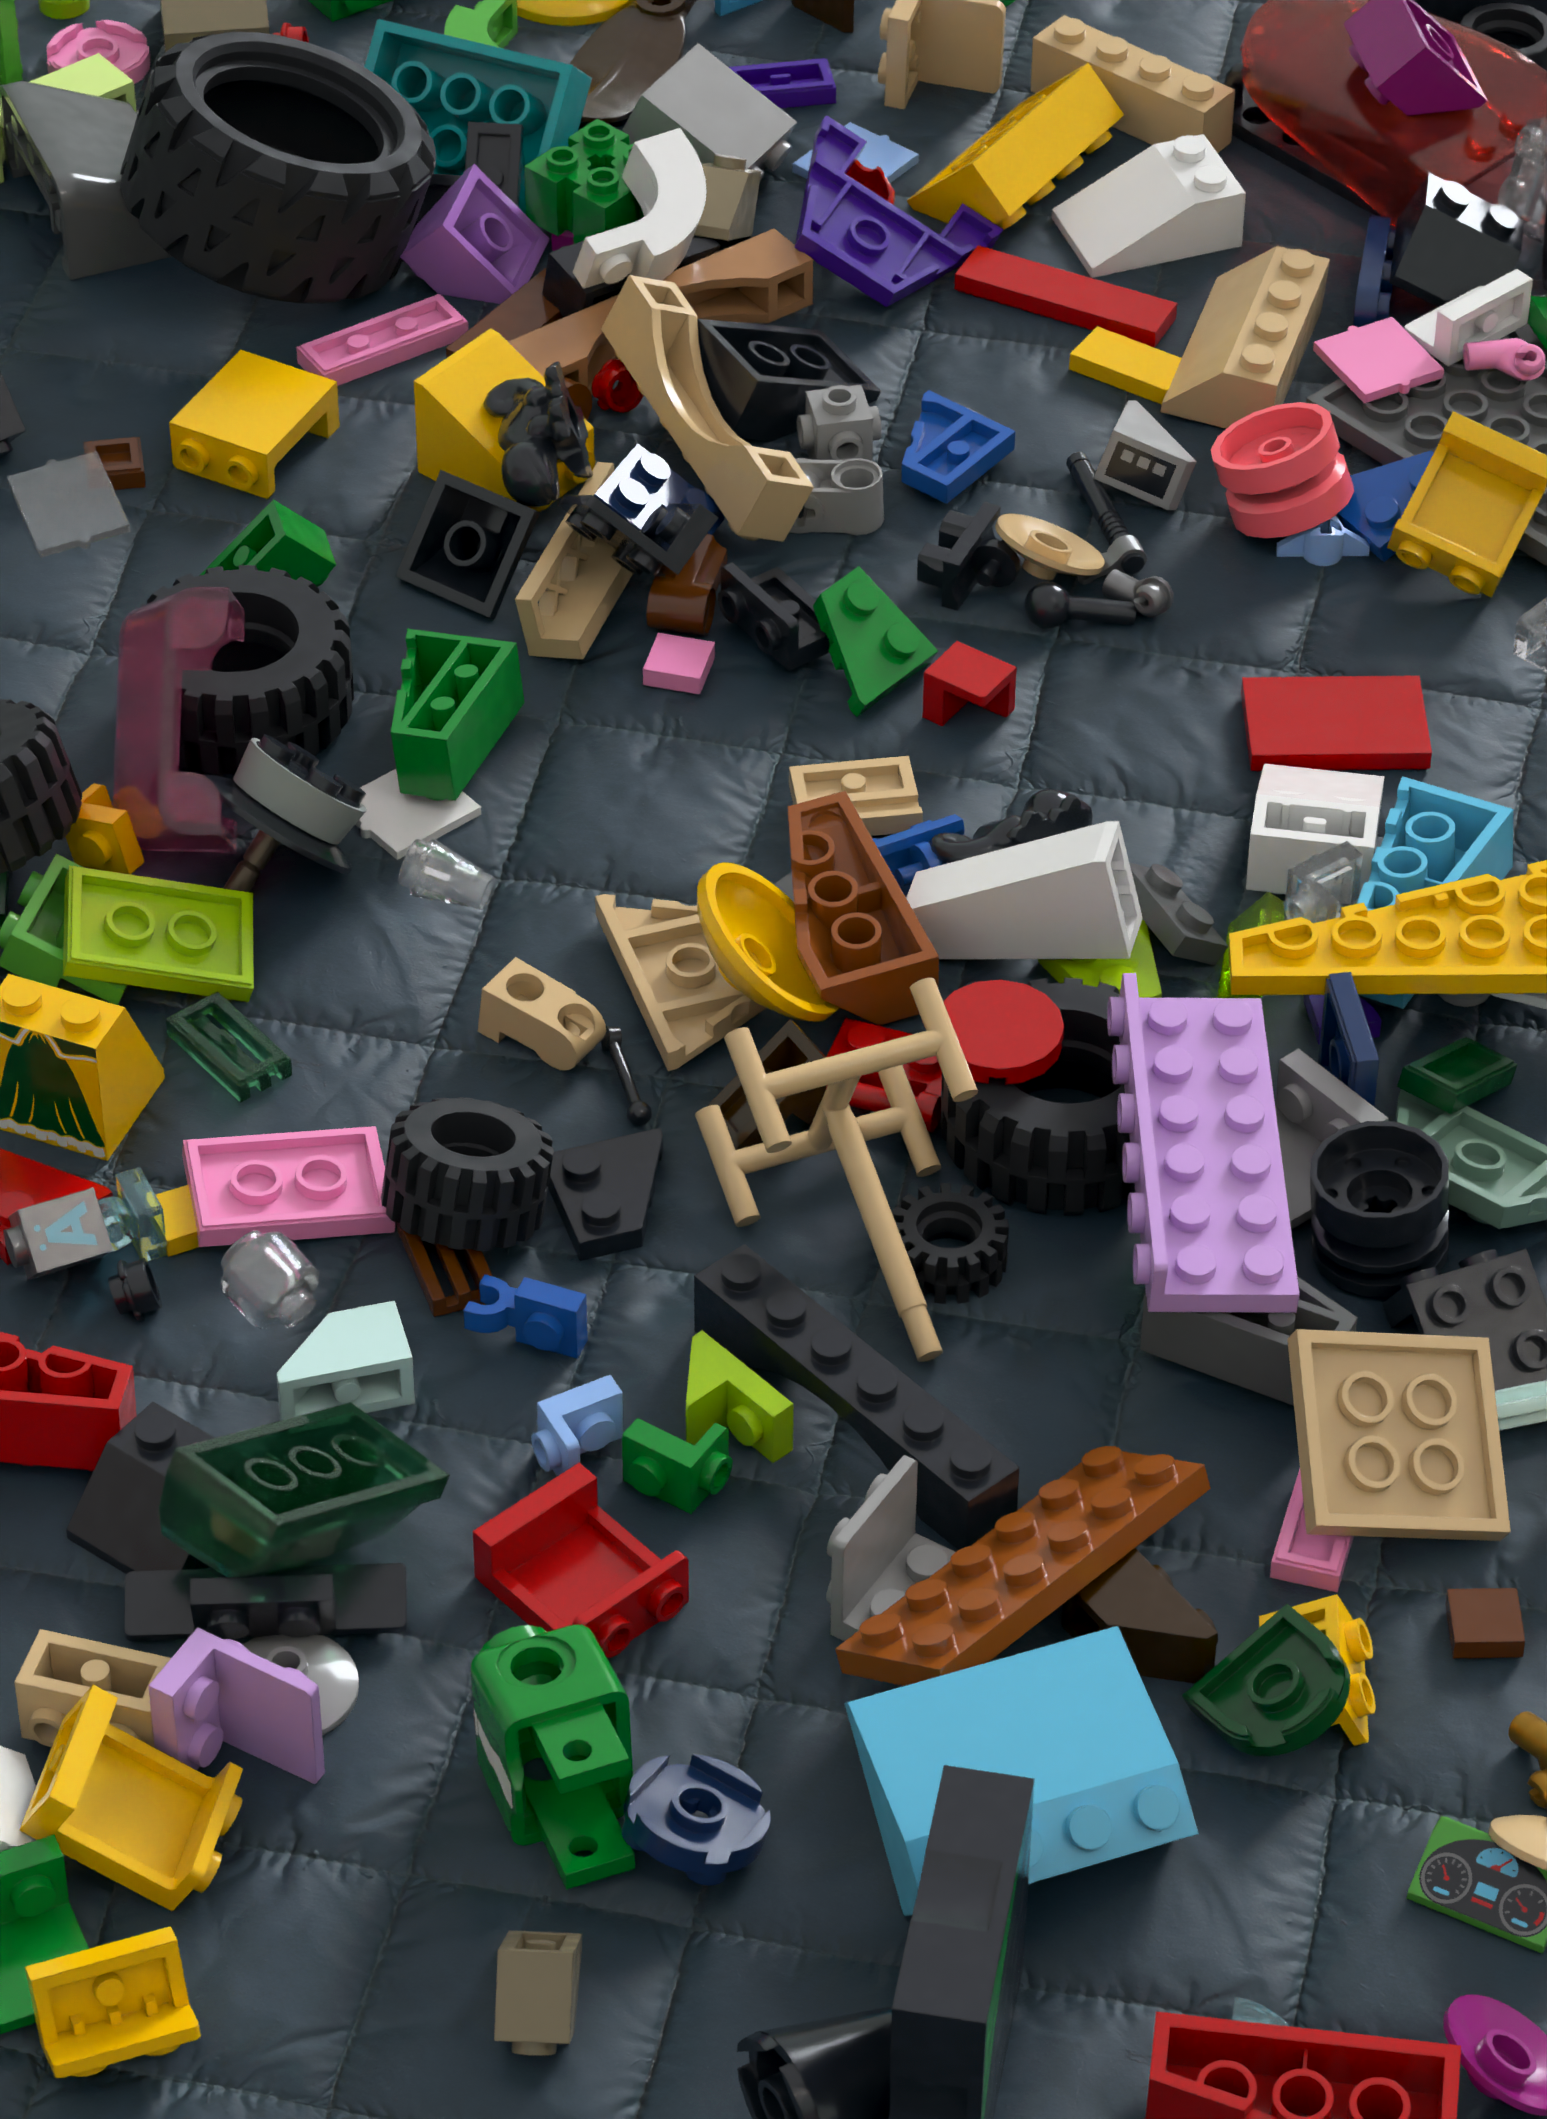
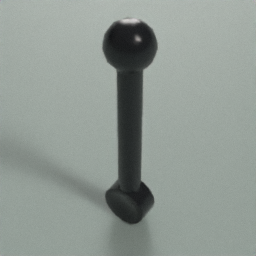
M606 1026V1034L601 1040V1046L603 1051L610 1052L630 1106L627 1109V1117L634 1125H645L652 1117V1109L646 1102L641 1101L621 1048V1029L618 1026Z

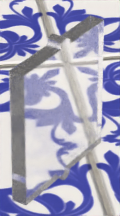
M97 451L60 462L51 459L47 461L46 466L7 477L9 488L40 558L79 546L82 549H88L93 542L130 532L128 519Z

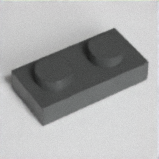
M1129 862L1143 920L1170 954L1180 958L1216 965L1228 948V945L1212 927L1214 923L1212 916L1205 909L1193 903L1181 889L1183 882L1180 877L1160 864H1152L1151 867H1146Z

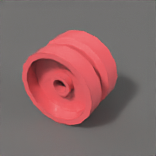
M1303 402L1275 405L1253 412L1232 423L1217 436L1211 448L1212 459L1221 485L1227 488L1225 493L1227 504L1237 530L1246 536L1264 539L1290 536L1324 523L1348 505L1354 493V487L1345 457L1338 452L1340 444L1330 411L1318 404Z

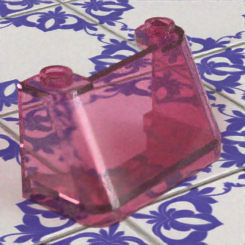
M229 587L186 588L138 607L130 612L122 622L119 634L113 808L128 811L141 850L236 853L237 822L235 819L222 817L221 797L214 783L200 774L178 772L182 670L212 671L214 656L221 647L231 641H244L245 610Z

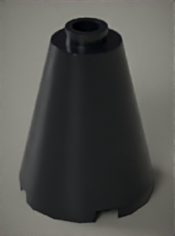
M892 2006L757 2031L738 2042L737 2052L749 2051L750 2063L737 2068L741 2090L752 2119H888L890 2108Z

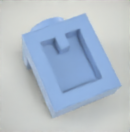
M607 1375L537 1402V1432L532 1434L531 1442L536 1459L542 1469L546 1472L553 1470L556 1476H559L577 1463H580V1454L599 1450L608 1443L621 1439L623 1434V1392L612 1376Z

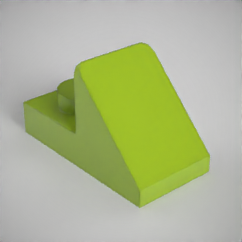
M703 1330L692 1336L686 1396V1442L695 1445L714 1423H718L724 1427L728 1426L740 1443L745 1446L754 1447L772 1463L793 1450L794 1404Z

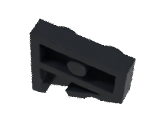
M661 1128L553 1153L548 1189L580 1261L643 1247L647 1228V1212L652 1206L655 1192V1175L658 1162L662 1160L663 1133Z

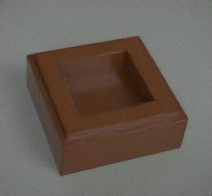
M140 437L83 442L89 493L146 487Z
M1517 1588L1447 1589L1445 1607L1453 1658L1523 1657L1525 1636Z

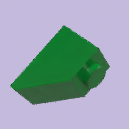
M273 499L206 569L223 566L224 571L239 570V565H256L258 571L269 572L271 568L287 571L291 579L297 580L303 577L319 587L328 578L330 572L336 566V562L325 531Z

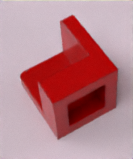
M956 641L924 671L922 718L943 726L968 701L1000 716L1007 717L1015 709L1017 667Z

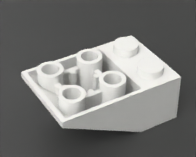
M1264 764L1256 793L1252 819L1246 890L1357 902L1363 884L1368 882L1372 871L1371 861L1376 849L1384 776Z

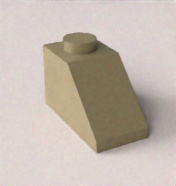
M715 154L713 163L701 164L706 180V202L694 235L727 241L752 236L761 171L745 169L747 159Z
M509 1931L497 1954L494 2041L512 2042V2052L522 2055H553L557 2053V2044H570L575 2033L583 1934Z

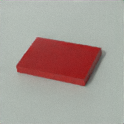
M1420 676L1242 677L1241 698L1251 771H1262L1264 764L1320 770L1430 769L1432 750Z

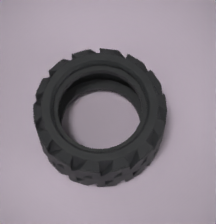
M229 32L194 37L189 43L174 45L158 58L154 70L150 73L120 170V174H122L120 189L128 211L139 219L140 228L169 255L191 270L216 283L270 300L292 303L340 302L343 299L361 298L380 290L387 284L389 279L397 275L403 261L400 256L407 247L436 166V152L434 140L429 136L427 125L415 109L386 81L362 65L317 45L285 36L258 32Z

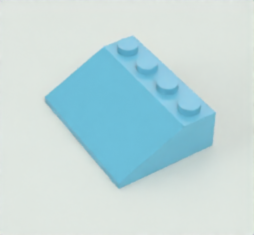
M1118 1626L845 1703L904 1916L913 1914L944 1765L1034 1778L1028 1884L1199 1834L1179 1763Z

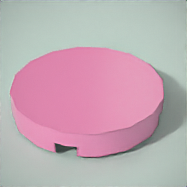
M101 20L96 21V28L83 29L82 23L73 24L55 34L47 44L48 73L97 53L101 54L131 78L134 84L141 81L150 70V48L147 46V38L141 31L126 23Z

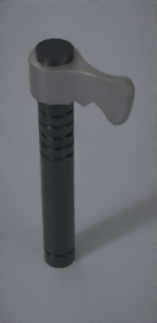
M1083 452L1071 454L1066 461V466L1110 545L1107 552L1101 553L1105 560L1101 573L1077 576L1079 582L1087 585L1103 575H1108L1114 569L1127 575L1140 572L1147 562V556L1138 539L1129 534L1102 483L1093 479L1096 472L1086 454Z

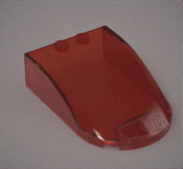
M1269 0L1255 12L1247 26L1240 47L1243 62L1241 76L1253 101L1275 124L1380 215L1392 217V225L1395 228L1397 218L1429 173L1445 181L1459 183L1465 188L1527 148H1531L1547 162V71L1518 50L1484 33L1429 13L1455 37L1488 101L1480 108L1407 116L1391 101L1383 105L1372 95L1364 82L1369 77V74L1356 63L1348 50V47L1353 42L1343 23L1370 0Z

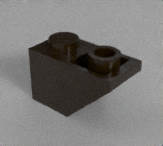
M1136 1548L1063 1603L1062 1627L1072 1638L1118 1626L1140 1676L1196 1684L1215 1667L1218 1632L1213 1621L1202 1609H1194L1174 1588L1166 1571L1159 1565H1152Z

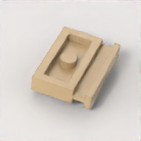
M909 756L789 767V788L793 805L846 791L871 836L896 834L923 822L922 808L919 807L918 792Z

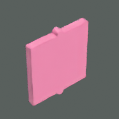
M1393 317L1361 327L1349 326L1346 332L1314 341L1313 351L1364 404L1398 392L1407 394L1411 388L1441 379L1444 375V368Z

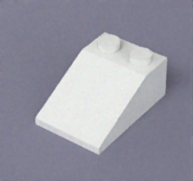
M1204 134L1196 136L1187 135L1181 136L1176 140L1153 144L1053 208L1052 220L1091 278L1241 247L1246 192Z

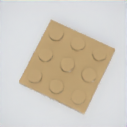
M1296 1329L1287 1340L1306 1534L1501 1541L1511 1532L1489 1338Z

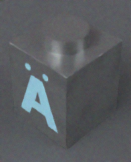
M94 1187L19 1209L9 1216L12 1228L4 1230V1240L10 1260L15 1268L24 1266L27 1279L102 1258L113 1251Z

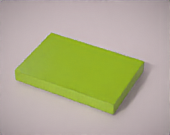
M69 865L65 877L63 976L249 1002L254 989L253 893Z

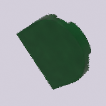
M1286 1604L1186 1691L1182 1697L1193 1713L1235 1749L1254 1756H1276L1306 1746L1321 1736L1336 1721L1349 1695L1350 1674L1344 1659L1333 1642L1290 1605Z

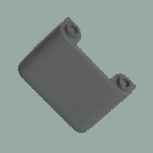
M26 81L0 85V114L6 165L13 178L32 175L48 203L51 229L54 234L63 233L65 256L61 257V263L69 280L172 257L140 228L139 219L128 211L120 189L122 180L120 170L139 111H134L128 102Z

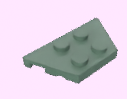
M1400 1089L1395 1122L1418 1128L1440 1144L1449 1160V1204L1466 1212L1473 1220L1490 1224L1498 1229L1547 1220L1546 1145L1468 1106L1453 1114H1449Z

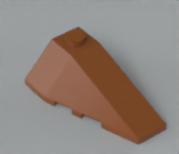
M846 791L788 806L797 956L819 997L879 1026L918 1015L919 1011L910 986L919 980L934 978L938 987L939 955Z

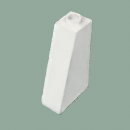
M1106 821L917 871L906 897L939 955V959H1129L1143 919L1119 821Z

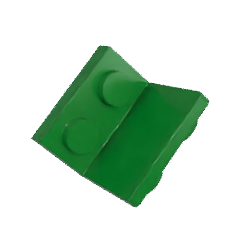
M55 1835L0 1852V2034L36 2023L25 1970L26 1966L89 1949L69 1902L64 1856Z

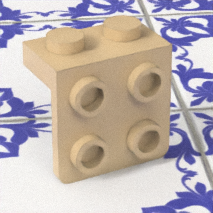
M896 0L892 9L885 8L880 24V39L887 40V52L883 53L878 70V83L885 84L884 106L905 109L918 81L996 93L1002 82L1005 5L999 0Z

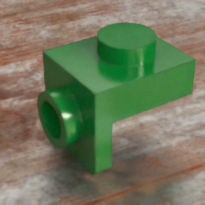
M636 1418L622 1434L623 1481L632 1485L640 1493L651 1497L655 1496L689 1514H692L710 1493L717 1494L724 1487L730 1476L733 1461L729 1457V1429L718 1423H714L695 1445L639 1418Z

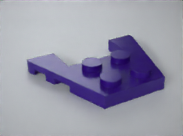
M826 115L815 134L795 249L806 253L818 264L885 307H888L961 266L977 245L990 249L995 245L1003 229L963 203L941 234H938L846 175L860 156L867 141Z

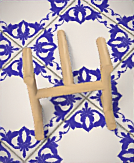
M925 978L910 986L926 1031L768 1074L764 1070L749 1028H738L727 1033L724 1039L763 1143L735 1150L719 1105H710L695 1113L737 1227L751 1225L760 1219V1214L745 1174L837 1150L898 1315L903 1320L919 1362L934 1359L941 1355L943 1350L865 1141L901 1132L917 1176L931 1175L941 1169V1164L903 1064L936 1056L954 1102L965 1101L978 1093L934 978ZM878 1072L891 1108L855 1117L849 1102L860 1077ZM828 1085L810 1129L789 1135L776 1099Z

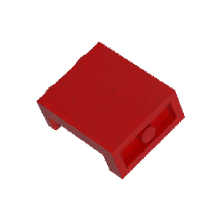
M577 1463L473 1531L475 1578L528 1625L542 1627L547 1632L572 1624L588 1627L608 1658L621 1653L631 1640L658 1622H665L673 1618L689 1602V1559L679 1550H675L661 1560L598 1506L597 1477L581 1463Z

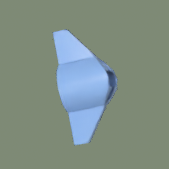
M1334 516L1312 529L1290 535L1277 542L1276 554L1277 557H1304L1305 560L1316 566H1331L1338 563L1342 556H1369L1370 547L1365 539L1344 528L1340 520Z

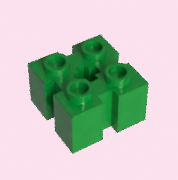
M595 119L569 136L568 146L553 147L525 165L526 216L537 226L556 236L561 235L566 230L574 234V244L584 241L586 237L621 227L643 218L644 214L640 204L621 177L633 144L629 145V135L610 124Z

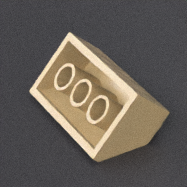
M1276 246L1218 276L1184 351L1172 383L1163 399L1161 412L1227 429L1232 423L1253 412L1283 404L1322 310L1330 259L1312 255L1302 249H1288Z

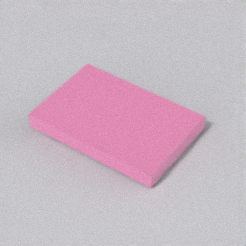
M376 1126L183 1140L182 1158L187 1185H189L199 1247L395 1232V1222L391 1221L387 1216L386 1207L382 1206L381 1202L385 1166Z

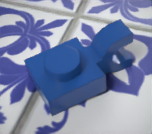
M484 1274L479 1283L480 1302L487 1305L471 1301L467 1303L464 1309V1329L479 1333H493L509 1325L515 1327L517 1342L534 1346L540 1350L552 1351L578 1359L588 1341L586 1294L524 1277L517 1289L510 1287L499 1278Z

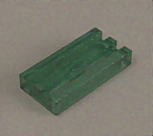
M218 991L166 1018L167 1035L240 1103L251 1097V1087L256 1086L261 1092L271 1087L272 1076L277 1075L281 1080L292 1076L291 1058ZM211 1014L235 1038H233L225 1029L220 1030L218 1027H216L205 1015ZM236 1039H238L261 1062L256 1064L245 1052H243L237 1046Z

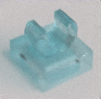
M141 1167L115 1174L118 1197H106L98 1201L113 1248L112 1252L120 1250L132 1242L140 1259L145 1258L147 1262L167 1256L163 1208Z

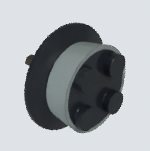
M266 734L263 735L261 740L251 738L233 779L207 774L202 781L204 786L218 800L260 829L243 855L244 860L238 863L223 888L249 892L261 875L260 870H264L280 843L327 868L340 873H350L353 865L338 844L367 811L361 803L366 793L349 780L337 774L331 778L316 769L320 761L311 753L292 742L284 745Z

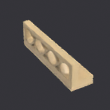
M597 462L592 470L593 476L586 480L578 495L594 496L615 471L614 464ZM566 513L515 598L529 656L583 660L632 576L631 572L623 568L611 557L616 550L599 537L592 542L573 530L565 522L570 516L568 513Z

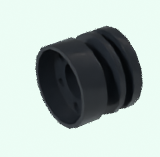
M1366 1121L1347 1126L1321 1142L1311 1158L1310 1171L1312 1258L1321 1275L1338 1288L1364 1297H1391L1401 1290L1399 1280L1410 1274L1436 1267L1438 1273H1440L1448 1260L1449 1160L1440 1144L1422 1130L1395 1121Z

